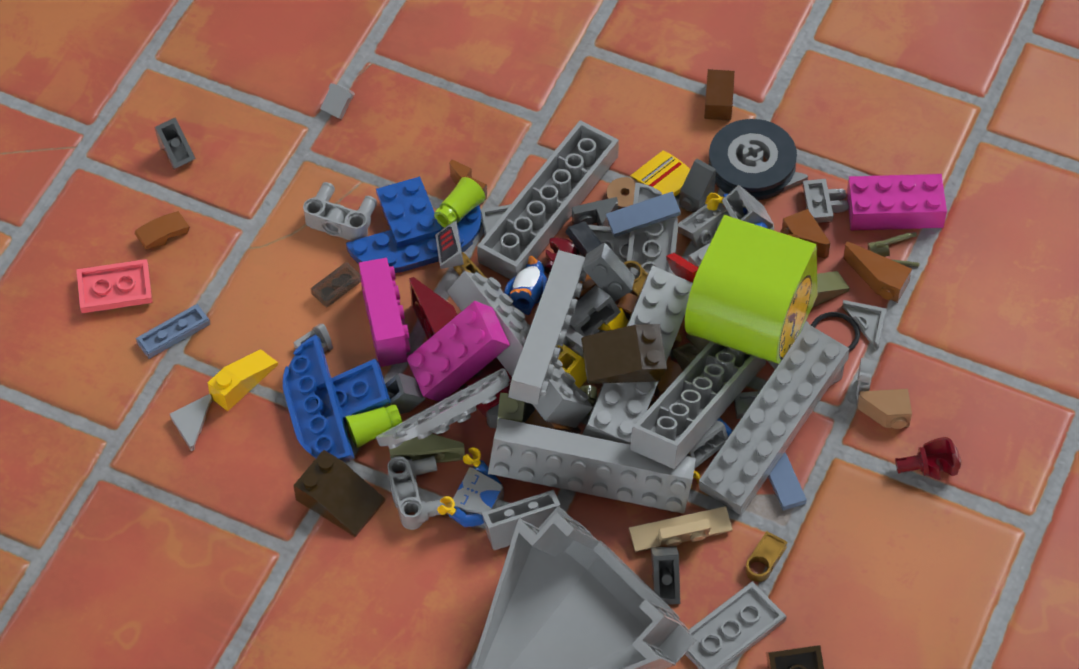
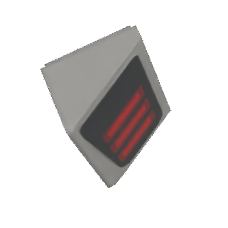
M455 221L435 235L440 269L464 264L459 231Z

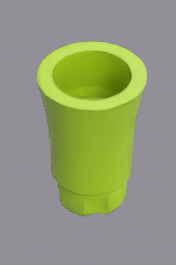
M462 177L454 190L435 211L434 217L444 228L455 221L458 223L471 210L485 201L486 197L483 189L474 180Z
M395 404L356 415L345 416L350 436L356 448L376 439V436L402 423L400 413Z

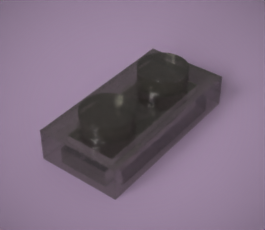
M345 262L311 288V294L327 308L361 282L360 273L348 262Z

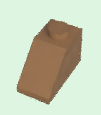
M908 389L859 392L857 408L884 428L901 429L910 426L912 410Z

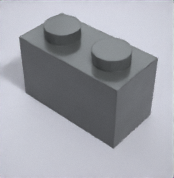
M605 242L586 254L583 270L600 289L611 296L614 302L632 291L635 276Z

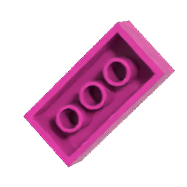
M942 174L849 176L846 194L851 231L944 228L947 208Z
M387 258L360 262L362 293L377 361L380 367L407 362L406 353L411 352L408 340L409 332L407 324L405 325L403 306L400 305V293L398 285L395 283L394 267H389Z
M474 301L406 359L423 397L439 402L454 393L507 349L510 344L493 307Z

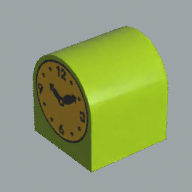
M724 215L703 257L691 287L685 313L686 332L690 335L779 364L801 333L818 296L817 244Z

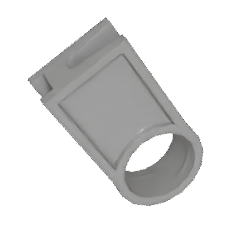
M861 358L855 399H858L860 391L870 390L873 359Z

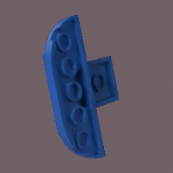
M420 176L377 188L376 195L390 230L347 242L346 248L350 256L358 264L360 262L387 258L389 267L393 266L395 273L439 262L435 235L443 230L444 227L434 217L435 212ZM479 205L457 223L462 252L466 251L473 244V240L480 233L481 210Z
M314 335L294 351L293 354L295 356L290 362L289 367L286 366L284 370L283 391L299 443L311 456L317 458L325 450L343 462L350 461L355 458L345 427V416L372 411L391 403L379 362L376 359L331 378L321 340L317 335Z

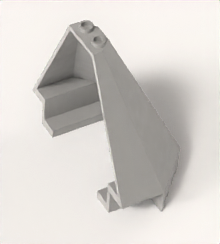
M558 506L539 528L520 518L518 519L471 669H667L675 666L697 640L689 633L690 631L686 625L679 620L680 617L601 540L598 541L589 530L578 521L573 520Z

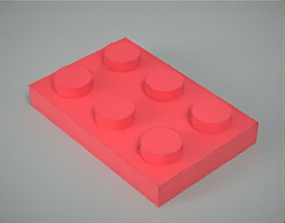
M147 259L77 269L81 313L153 303Z

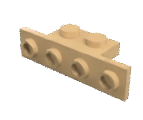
M726 506L629 527L635 553L649 550L651 547L677 546L682 542L690 540L693 542L700 541L708 536L733 530Z

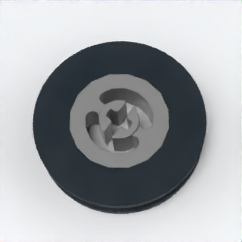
M743 119L732 122L719 130L710 144L709 165L716 169L715 184L727 194L740 185L757 201L774 197L784 191V187L791 181L796 170L797 150L793 139L783 128L766 120ZM763 156L767 159L766 162H763ZM739 157H742V163L738 160Z

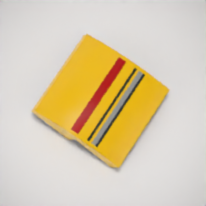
M663 150L631 174L630 177L639 183L654 187L662 195L673 191L674 196H677L690 168Z

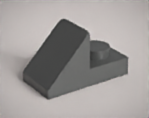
M176 117L154 127L160 149L164 148L173 169L196 159Z
M617 197L573 206V225L586 222L587 225L597 223V226L609 227L606 214L618 210Z

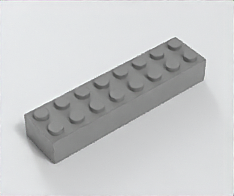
M580 120L477 245L478 262L511 280L526 268L529 256L537 259L549 244L550 238H554L570 218L572 207L582 203L618 158L619 140Z
M652 266L627 326L660 324L665 360L667 361L686 313L687 302L693 283ZM658 382L603 383L582 435L631 445L632 428L646 413Z
M463 271L447 293L461 311L474 301L493 307L510 344L497 358L511 377H513L531 325L525 321V315L514 307L512 298L503 293L500 289L501 284L492 277L489 279L485 278L477 272L473 274ZM558 359L557 363L552 362L555 368L551 380L546 379L549 382L546 396H540L538 405L533 404V406L545 421L576 428L593 406L587 400V394L575 385V379L562 368L563 364Z
M807 323L699 479V489L742 516L848 360L849 348Z
M710 341L633 426L630 450L675 469L763 368L766 360Z
M499 418L488 474L684 514L693 480L696 458L685 456L676 468L673 469L630 450L629 444Z

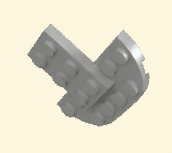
M635 183L633 204L660 196L662 193L649 185ZM677 216L617 237L613 236L610 227L588 225L602 244L605 242L623 263L626 261H636L647 273H649L652 266H655L673 274L666 256L673 252L676 253ZM628 268L635 276L634 279L639 277L640 273L636 268Z
M502 368L376 436L379 446H388L389 449H393L404 441L415 437L423 439L432 433H444L450 429L449 425L456 421L458 423L466 421L471 417L470 414L477 410L476 405L492 402L496 399L495 394L509 385L510 379L506 370Z

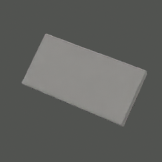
M752 581L689 629V633L697 641L685 655L698 669H724L784 623L787 616Z

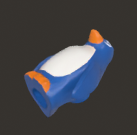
M529 256L526 268L508 281L504 291L505 294L512 298L514 307L525 315H529L533 306L540 302L548 280L544 274V264L533 256Z

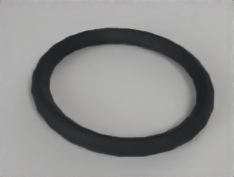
M828 312L814 319L811 324L814 328L818 322L828 317L845 319L852 325L855 331L854 341L848 346L849 352L858 344L860 331L858 325L851 317L839 312Z

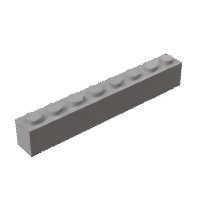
M558 250L511 380L509 398L538 405L540 396H546L549 385L546 379L551 380L555 368L552 362L557 363L561 348L557 347L564 344L566 332L563 330L569 329L572 319L569 313L574 314L577 305L575 297H580L583 287L580 281L585 282L587 273L583 270L585 257Z

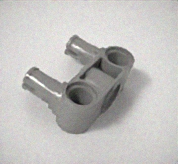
M323 182L316 197L305 201L303 210L307 226L350 241L368 236L371 215L377 206V200L372 196H365L358 210H352L340 204L331 203L329 200L335 191V187L328 182Z
M398 456L392 458L388 463L389 482L394 504L398 510L401 523L406 529L415 530L419 528L422 523L429 520V517L440 515L437 511L440 505L445 506V504L440 502V499L429 502L421 501L415 479L418 475L437 471L434 456L415 461ZM403 471V473L397 474L395 472ZM411 512L416 513L415 515H411V516H410V515H407L408 513H411Z

